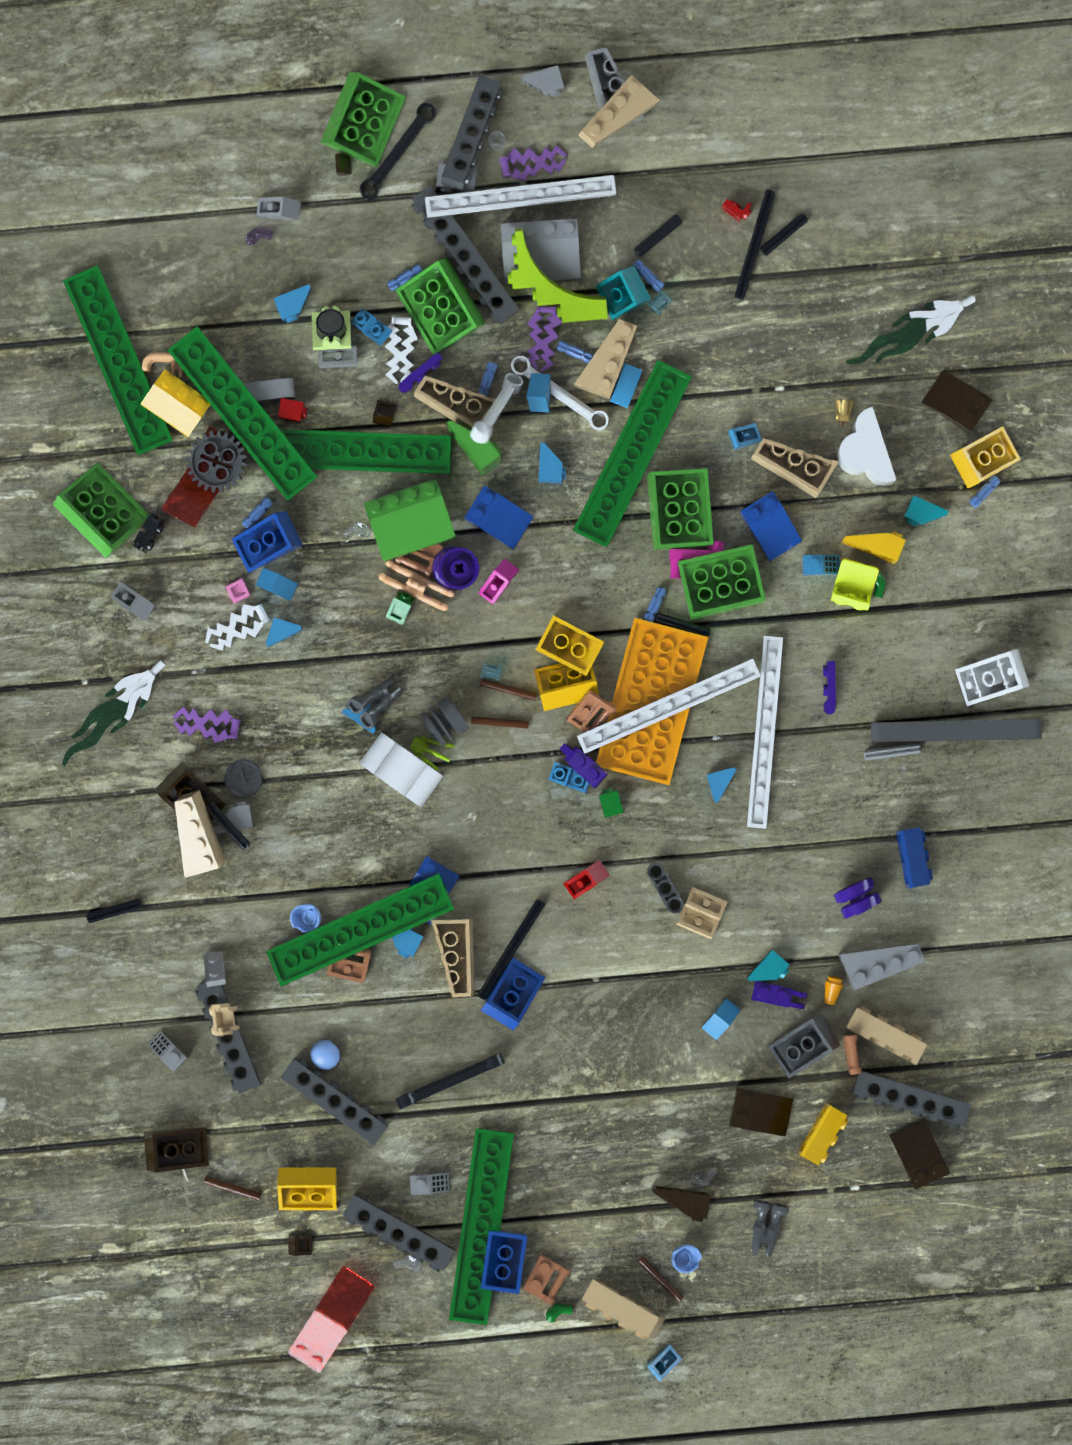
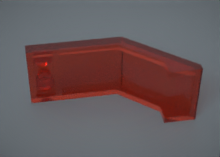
M209 426L206 434L209 437L210 431H214L215 435H217L218 429ZM209 444L207 452L210 455L213 454L216 448L214 444ZM229 450L225 453V459L231 461L234 455ZM204 454L201 455L202 458L215 462V466L223 465L227 468H232V465L221 462L218 458L215 459ZM207 462L201 463L200 469L202 472L208 471L209 465ZM187 468L172 493L169 494L161 510L196 528L218 495L219 488L213 493L211 487L208 491L204 490L205 485L198 487L199 480L193 482L192 479L195 476L188 475L192 469ZM222 468L218 471L220 479H224L227 476L225 469Z
M342 1266L287 1353L320 1374L375 1286L347 1267Z

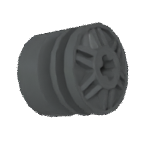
M448 696L437 702L439 712H436L431 707L428 708L433 715L428 718L425 712L420 714L431 736L442 746L446 745L442 738L445 734L450 741L453 740L450 733L451 730L460 735L469 729V726Z

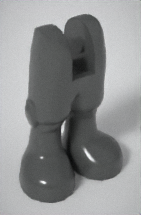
M389 678L377 686L371 687L368 694L362 697L354 696L348 700L350 710L356 714L362 712L373 701H377L374 706L360 715V721L366 728L371 729L374 727L379 713L390 709L391 705L403 693L401 687L393 691L392 694L388 692L387 688L395 682L394 678Z
M754 1200L753 1207L757 1210V1220L752 1227V1254L758 1255L760 1243L767 1244L765 1257H771L777 1236L780 1234V1219L783 1215L788 1214L790 1207L772 1203L770 1223L767 1226L766 1219L771 1203L763 1200Z

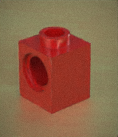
M281 398L278 418L301 423L302 418L306 419L307 408L304 407V402Z

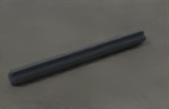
M767 189L763 197L734 295L739 300L745 298L774 200L775 192L773 190Z
M537 899L485 981L478 993V997L482 1000L488 998L544 908L545 904Z

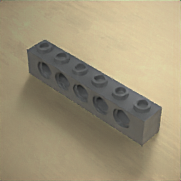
M479 75L442 173L441 184L462 191L465 185H469L472 174H470L471 168L475 169L478 161V157H476L477 152L482 151L484 145L483 136L484 134L487 135L491 124L488 122L490 117L494 118L497 110L495 106L496 101H500L503 94L501 82ZM482 98H489L490 101H488V102H483L481 99H482ZM478 114L484 116L482 119L475 118ZM471 131H475L478 134L475 136H471L468 133ZM464 148H469L472 151L469 153H465L462 150ZM463 165L465 166V168L459 170L456 168V166Z
M205 982L197 986L198 990L195 993L198 1000L204 1004L205 1008L202 1011L205 1018L210 1019L213 1025V1016L209 1013V1007L211 1006L208 1002L209 996L216 995L218 997L217 1004L230 1002L223 985L207 987ZM237 1029L232 1030L231 1041H225L222 1036H216L219 1042L216 1046L219 1054H223L226 1062H223L226 1072H230L233 1078L230 1080L232 1088L240 1094L260 1086L261 1081L241 1030ZM231 1049L239 1051L238 1059L230 1057L229 1052ZM241 1066L246 1069L245 1077L237 1075L236 1070L238 1067Z
M294 1058L280 1078L372 1145H375L388 1127L386 1124L387 1120L379 1114L375 1116L370 1113L372 1109L364 1103L359 1105L354 1101L356 1098L349 1092L345 1094L339 1090L340 1086L334 1081L328 1082L323 1079L325 1075L317 1069L312 1071L308 1068L309 1064L305 1060ZM300 1073H308L310 1076L309 1082H301L299 1079ZM316 1084H323L325 1086L323 1094L316 1093ZM338 1095L341 1098V1103L333 1105L330 1101L331 1096ZM349 1106H353L357 1111L353 1117L346 1114V1108ZM370 1118L372 1126L369 1128L363 1127L362 1119Z
M864 1071L861 1074H857L852 1093H855V1097L865 1101L867 1097L875 1099V1104L885 1106V1103L893 1105L892 1109L902 1112L905 1108L911 1110L912 1115L922 1117V1114L930 1116L929 1120L938 1123L941 1120L948 1121L949 1126L959 1128V1125L965 1126L971 1106L970 1103ZM874 1083L877 1084L879 1087L878 1092L870 1094L869 1086ZM891 1089L897 1091V1097L893 1100L887 1097V1093ZM908 1095L915 1096L916 1101L913 1105H907L906 1097ZM928 1100L934 1102V1107L930 1111L924 1108V1104ZM945 1106L952 1107V1114L950 1116L943 1115V1108Z
M355 1193L343 1213V1216L346 1217L344 1220L352 1225L357 1223L363 1226L361 1228L368 1234L374 1232L379 1235L378 1239L387 1244L389 1242L394 1243L397 1250L406 1253V1251L412 1253V1258L419 1262L424 1260L430 1263L429 1267L439 1272L440 1269L444 1271L455 1252V1248ZM362 1210L368 1211L370 1218L362 1220L359 1217V1212ZM382 1219L387 1223V1227L382 1230L378 1229L376 1222ZM401 1229L404 1236L397 1239L393 1236V1231ZM411 1239H419L421 1245L418 1248L411 1247ZM428 1248H435L437 1255L429 1257L426 1253Z

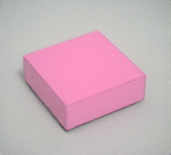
M243 578L225 586L233 604L251 596Z

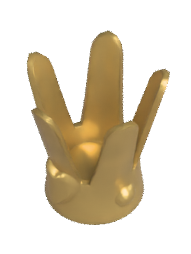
M835 399L837 411L835 419L836 422H842V428L844 427V422H851L850 414L855 400L847 402L846 399H843L841 406V401Z

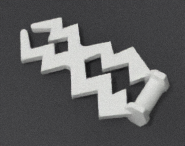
M392 315V323L388 326L393 331L389 335L392 340L384 347L394 354V358L386 363L392 369L385 375L395 384H398V381L392 374L400 369L396 365L399 361L405 364L400 372L405 373L400 382L411 374L408 369L414 366L406 359V356L414 349L410 343L418 339L411 325L412 316L396 317ZM395 324L408 325L403 331L410 335V337L402 342L407 348L402 352L394 347L402 340L395 334L399 331L394 326Z
M243 604L242 615L231 613L230 625L228 627L217 623V630L208 628L205 642L209 643L212 634L222 637V633L225 632L227 633V640L218 638L219 645L210 644V647L223 651L224 645L231 648L234 636L246 639L248 633L256 637L263 625L271 620L268 618L262 604L257 606ZM254 610H256L262 622L259 623L254 620L253 629L242 626L241 633L236 631L237 621L247 624L248 615L253 617Z

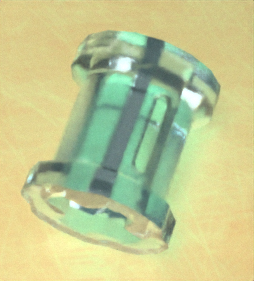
M660 290L658 296L652 302H648L647 306L660 316L661 311L667 304H671L672 300Z
M483 662L480 679L485 677L499 681L502 665L495 666Z

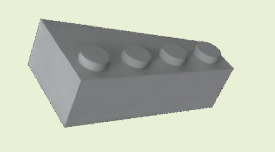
M607 48L589 51L585 56L599 110L625 83ZM642 115L629 124L640 122L645 116Z
M917 943L838 954L852 990H857L926 962Z

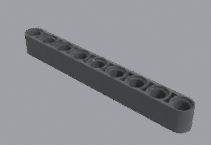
M1040 719L871 723V742L1042 739Z

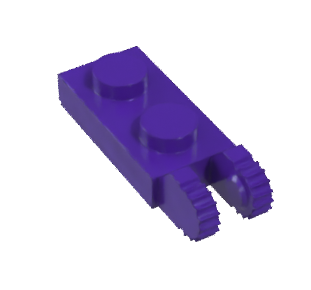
M439 353L428 359L406 377L402 383L400 382L398 387L401 393L404 394L410 391L415 381L420 383L424 376H427L425 373L430 369L434 371L442 365L440 362L442 357Z
M826 661V665H823V677H826L827 684H823V696H827V700L823 703V710L826 714L831 715L835 712L836 707L835 662Z
M755 981L751 1000L787 1008L790 1006L805 1009V1005L802 1003L790 1001L792 995L807 998L808 993Z

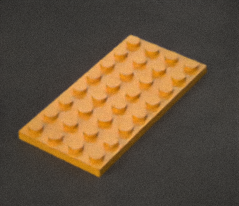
M634 618L612 700L617 710L608 716L606 723L696 684L708 637ZM690 708L601 746L596 763L604 769L670 785Z

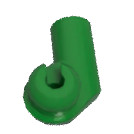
M879 571L873 596L883 598L886 580Z
M554 1304L547 1310L546 1320L553 1323L561 1314L572 1315L573 1305Z

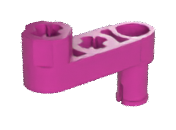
M714 541V545H708L707 550L669 549V561H671L670 578L681 579L678 561L724 551V542Z

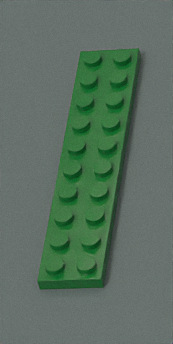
M97 265L64 279V285L137 455L140 456L172 442L173 439L166 422L141 405L151 387L99 266Z
M198 326L167 350L287 501L318 477Z
M657 360L573 532L605 548L608 547L692 376Z
M280 429L311 469L450 475L451 436Z
M437 874L266 951L280 987H283L453 911L455 908L441 875Z
M476 1128L449 1320L487 1325L492 1290L481 1289L489 1230L500 1231L514 1133Z

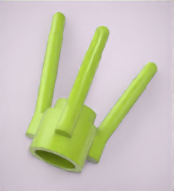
M416 736L410 746V750L414 752L413 755L419 757L435 771H438V767L422 754L428 752L450 762L448 757L428 748L429 744L427 743L442 746L439 742L424 736L421 738ZM446 743L444 747L454 748L455 745Z

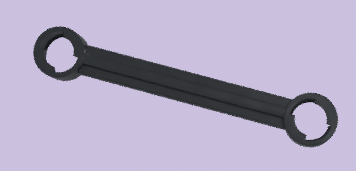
M422 103L418 106L415 120L371 179L364 180L361 183L360 193L364 199L373 200L378 196L380 184L424 125L434 121L436 111L432 104ZM423 107L430 108L432 112L430 119H422L421 109ZM367 183L374 184L375 194L372 196H367L364 193V185Z
M500 1052L397 1097L395 1100L399 1109H403L431 1095L505 1064L504 1058Z

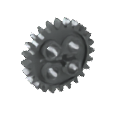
M218 430L217 435H215L214 431H210L209 437L206 433H203V439L196 437L198 443H191L194 449L187 450L191 457L185 458L190 461V464L186 465V467L192 469L188 473V475L195 476L192 481L199 480L198 487L205 485V491H208L211 487L213 493L216 492L217 488H219L220 492H223L224 487L227 490H231L230 484L237 486L236 479L243 480L240 473H246L242 468L243 466H248V464L243 462V459L248 458V456L242 455V452L246 449L239 448L241 442H234L236 436H232L229 439L228 432L222 436L220 430ZM214 444L216 450L210 455L207 452V446ZM229 450L234 455L231 461L225 459V453ZM204 454L211 458H218L219 461L230 464L233 468L230 469L223 465L215 466V462L206 460L201 455ZM203 462H207L209 465V469L205 473L200 469V465ZM222 468L227 472V476L224 479L218 477V471Z

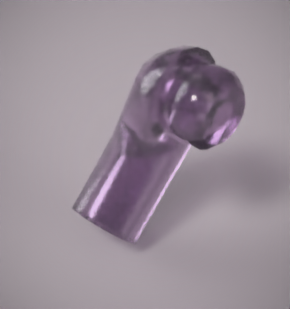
M254 228L245 236V242L247 245L252 246L261 238L271 240L273 231Z

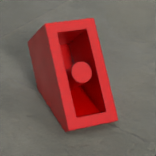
M598 860L564 883V886L575 900L606 879L610 874L601 861Z

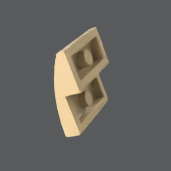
M692 887L676 925L712 940L727 901Z

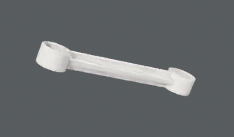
M517 356L512 360L511 369L514 374L526 376L530 379L531 373H540L530 366L529 360L524 356ZM526 361L528 367L524 372L520 373L514 369V363ZM550 381V394L589 420L590 426L594 430L601 431L607 427L609 418L605 412L594 411L559 385ZM604 415L606 418L605 425L601 427L594 426L592 418Z
M514 373L506 374L502 382L503 389L482 421L474 424L470 433L473 440L479 443H487L493 431L492 426L512 394H518L522 387L523 379L519 375Z

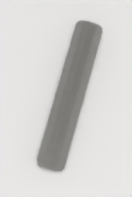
M919 743L865 750L864 757L865 760L918 754L921 753V746Z

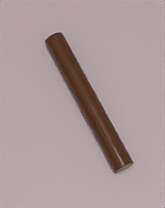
M481 678L480 686L534 701L536 699L537 693Z
M471 717V724L527 729L529 721Z
M207 1176L204 1179V1184L259 1201L261 1193Z
M643 1256L637 1261L678 1302L683 1299L684 1296Z

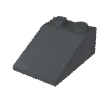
M818 1013L769 1045L768 1048L787 1077L791 1078L834 1051L841 1044L822 1015Z

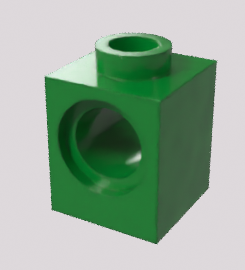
M613 788L603 790V795H599L604 817L607 818L624 813L618 790L613 791Z

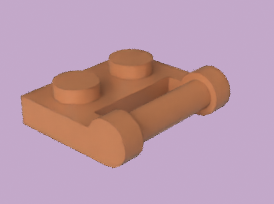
M435 544L411 552L429 561L428 567L404 555L396 557L395 563L399 565L402 563L430 578L433 572V560L436 554L443 549V546Z
M589 689L566 717V721L585 733L601 726L608 716L617 710V707ZM602 707L604 709L591 726H588L587 724Z
M366 949L354 954L355 956L364 957L363 963L343 959L328 966L327 975L364 983L372 949Z
M845 1034L843 1035L848 1073L850 1075L861 1074L862 1070L857 1056V1035Z
M540 1254L522 1289L553 1305L558 1290L565 1277L569 1276L571 1271ZM557 1270L559 1274L548 1295L542 1293L553 1271Z

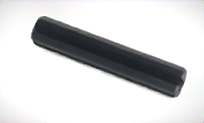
M803 213L798 215L761 246V252L765 256L770 254L806 224L808 218Z
M675 214L634 248L635 253L642 257L683 223L682 219Z
M662 613L656 614L655 622L658 624L706 637L710 635V628Z
M211 803L206 808V811L242 850L250 846V842L215 803Z
M138 898L87 913L86 918L88 923H94L141 909L142 902Z

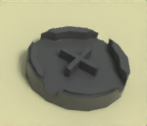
M242 759L230 764L224 779L228 790L235 796L243 798L250 797L258 792L262 786L263 775L257 764L253 761Z

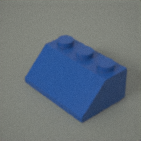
M920 827L896 831L906 888L929 885L930 880H933L931 868H927L926 861H929V854L927 849L924 850L923 842H926L924 830L921 831Z
M489 1230L481 1289L519 1294L527 1234Z

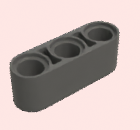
M659 863L650 864L647 868V874L667 910L675 914L681 912L684 907L683 900L666 870ZM653 866L661 868V874L658 877H654L650 873ZM665 882L669 883L671 887L670 892L666 894L660 891V885ZM677 899L680 902L678 910L670 908L669 903L671 900Z

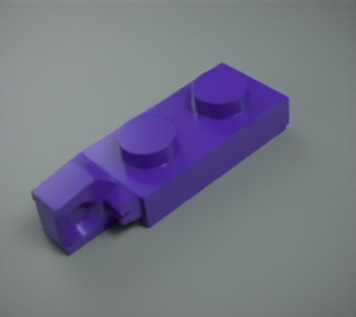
M564 743L560 747V750L567 756L565 758L567 763L593 788H597L608 775L603 768L589 755L584 754L583 750L577 746L572 748Z

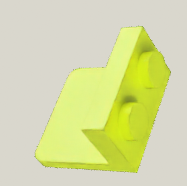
M842 559L832 591L831 601L838 605L852 606L856 610L868 611L879 569L854 560Z

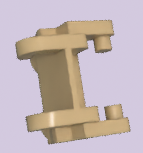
M223 1003L209 1007V1013L213 1016V1025L211 1027L213 1035L233 1034L232 1030L240 1029L239 1025H235L234 1010H238L237 1006Z

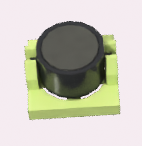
M325 306L322 308V312L312 313L313 350L351 348L350 311H339V308L333 306L332 309Z

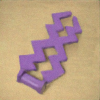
M557 145L552 152L545 147L541 156H537L530 148L522 156L514 148L506 157L499 159L503 173L502 178L512 177L525 182L528 174L535 177L540 168H543L551 175L554 169L557 172L561 170L566 159L559 164L554 159L549 166L544 162L546 158L552 161L556 152L565 158L567 154ZM530 158L536 163L534 169L527 165L521 174L516 168L513 173H510L508 161L510 160L515 164L517 159L524 166Z
M556 305L537 306L536 312L528 322V325L534 329L529 335L536 342V345L527 351L532 355L528 360L536 370L538 367L535 360L540 358L535 352L539 349L545 352L541 357L547 364L540 369V372L554 365L548 358L554 355V352L548 347V343L559 338L553 328L562 324L556 313ZM538 313H553L552 316L547 318L551 323L543 327L549 336L541 340L537 335L542 330L535 322L543 319V317Z
M183 707L173 716L176 719L184 714L188 722L192 719L195 721L191 728L186 721L183 726L174 721L181 734L187 731L190 736L199 729L206 739L212 735L214 743L229 738L238 739L237 735L241 720L234 719L226 709L218 717L210 709L200 718L195 709L189 714L185 707ZM211 719L217 727L222 721H224L225 726L232 721L230 735L227 734L225 729L218 735L213 726L206 730L204 724Z

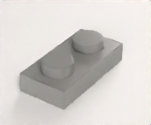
M351 346L349 349L318 350L319 368L358 366L357 346Z
M223 951L204 954L207 987L226 984Z

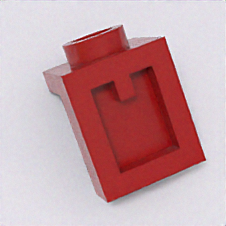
M727 199L721 209L740 222L742 218L746 220L751 214L750 208L752 204L749 202L741 210V206L737 202Z

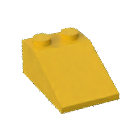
M1003 426L950 455L967 488L986 480L1021 460Z
M892 531V533L845 536L841 543L895 564L899 559L906 540L902 538L903 535Z
M553 615L535 651L587 676L604 641Z

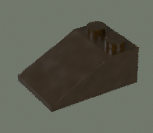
M943 370L922 403L970 434L993 400L976 388Z
M183 762L155 788L158 795L174 810L175 801L178 798L198 790L201 793L206 808L211 803H215L220 810L226 806Z
M736 1087L729 1126L786 1136L793 1099Z
M924 1119L889 1135L915 1190L950 1174Z
M206 1127L144 1132L147 1171L156 1173L209 1166Z
M651 1186L652 1193L688 1217H691L692 1221L703 1222V1219H708L709 1192Z

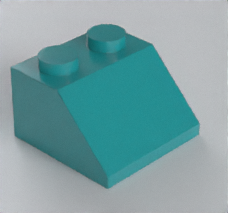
M635 266L622 269L596 285L600 296H606L607 311L612 320L641 307L651 300Z

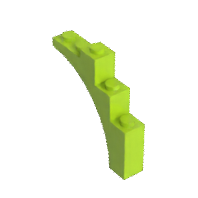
M515 228V234H512V245H516L517 253H513L514 265L518 264V266L511 267V272L507 273L508 284H512L513 289L536 287V289H532L533 301H537V306L560 304V306H557L558 318L562 317V323L608 319L606 296L578 294L561 287L549 279L531 257L525 242L523 228Z

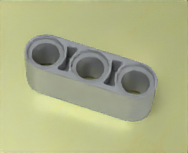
M293 378L243 383L259 403L278 401L281 398H295Z

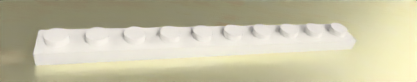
M614 175L425 197L427 218L615 196L617 193Z
M764 636L747 818V827L766 829L783 637Z
M751 659L578 735L577 738L584 754L761 677L754 660Z

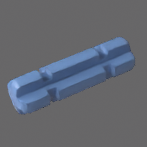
M637 260L632 265L636 267L639 275L649 285H652L656 292H659L664 287V283L660 279L657 280V276L647 266L644 267V263L641 260Z
M417 264L412 267V270H407L398 275L395 280L393 278L388 281V286L391 291L399 288L398 286H402L423 270Z
M562 340L559 341L557 346L558 351L566 352L567 355L579 360L583 359L586 363H589L594 356L593 353L584 352L583 349L572 344L568 345L567 342Z
M488 362L486 366L487 371L484 372L480 384L481 389L478 390V393L488 397V390H490L495 376L494 372L496 373L497 364L493 362Z
M993 475L988 480V483L986 482L976 493V496L970 499L969 503L974 508H977L982 503L981 501H984L994 490L993 488H996L1000 483L999 478Z
M265 497L261 504H258L253 509L249 517L242 521V525L246 529L251 528L254 525L253 523L257 522L267 512L266 509L273 505V502L268 497Z
M662 587L657 588L656 595L653 596L647 609L648 612L645 613L643 620L653 622L654 615L657 614L663 601L662 598L666 595V589Z

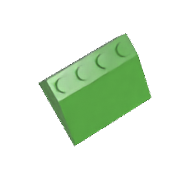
M349 72L320 143L377 167L406 97L358 72Z
M448 258L436 261L395 290L408 313L412 316L414 323L433 355L447 349L486 324Z
M450 420L447 422L449 433L482 476H485L501 464V450L495 442H476L472 439L470 430Z
M98 462L61 492L53 504L106 559L143 526L149 515Z
M708 468L658 471L647 474L653 551L714 545Z
M437 479L364 503L383 562L456 538Z
M753 544L678 561L690 620L763 604L766 601Z

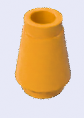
M828 975V978L825 980L824 1003L835 1005L844 985L842 978Z

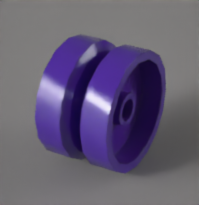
M449 546L436 554L432 563V571L439 584L447 588L461 590L471 586L476 581L479 575V563L476 556L466 548Z
M872 877L856 882L833 894L837 903L850 902L840 910L844 919L864 913L882 902L879 892L866 895V892L875 887Z

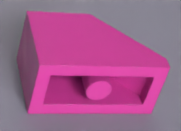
M504 558L492 572L478 594L491 604H494L514 579L519 569Z

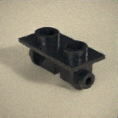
M153 513L151 516L148 515L142 526L148 531L144 533L140 530L133 541V546L139 550L143 547L141 551L144 553L151 551L156 542L154 541L156 535H160L165 527V524H163L165 520L160 517L158 521V516Z

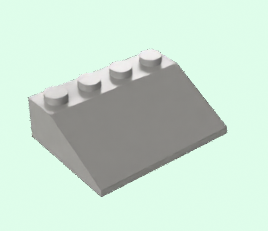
M577 219L501 224L505 284H508L507 273L511 272V267L518 266V264L514 265L513 253H517L516 245H512V234H515V228H523L525 242L531 257L552 281L581 279Z

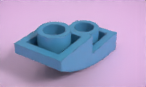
M363 308L351 321L353 326L380 346L393 332Z
M624 363L610 402L625 408L629 407L642 372L641 369Z
M554 762L548 780L587 794L590 784L573 768Z

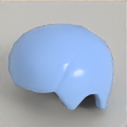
M309 903L296 906L291 911V925L293 928H297L304 933L317 929L321 922L319 909Z
M319 1040L310 1049V1059L320 1070H330L339 1062L340 1052L330 1040Z
M681 1244L674 1249L671 1263L677 1271L690 1273L699 1267L702 1255L699 1249L693 1245Z

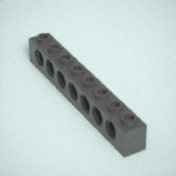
M428 186L412 198V208L417 214H422L424 225L428 230L432 228L435 233L433 237L439 245L443 244L447 249L444 252L450 261L454 259L457 263L456 269L459 274L467 277L469 281L466 283L472 292L477 291L480 296L478 297L479 302L483 307L487 306L491 311L489 315L495 323L498 321L502 325L519 312V308L452 215L427 218L425 197L438 196L432 186ZM439 221L447 223V227L443 230L438 229L436 225ZM455 236L458 238V243L450 245L447 242L448 239ZM467 252L470 256L468 260L462 261L459 259V254ZM477 267L481 272L478 276H472L470 270ZM489 283L492 288L490 291L484 292L481 290V285ZM495 298L503 301L500 307L492 305V301Z

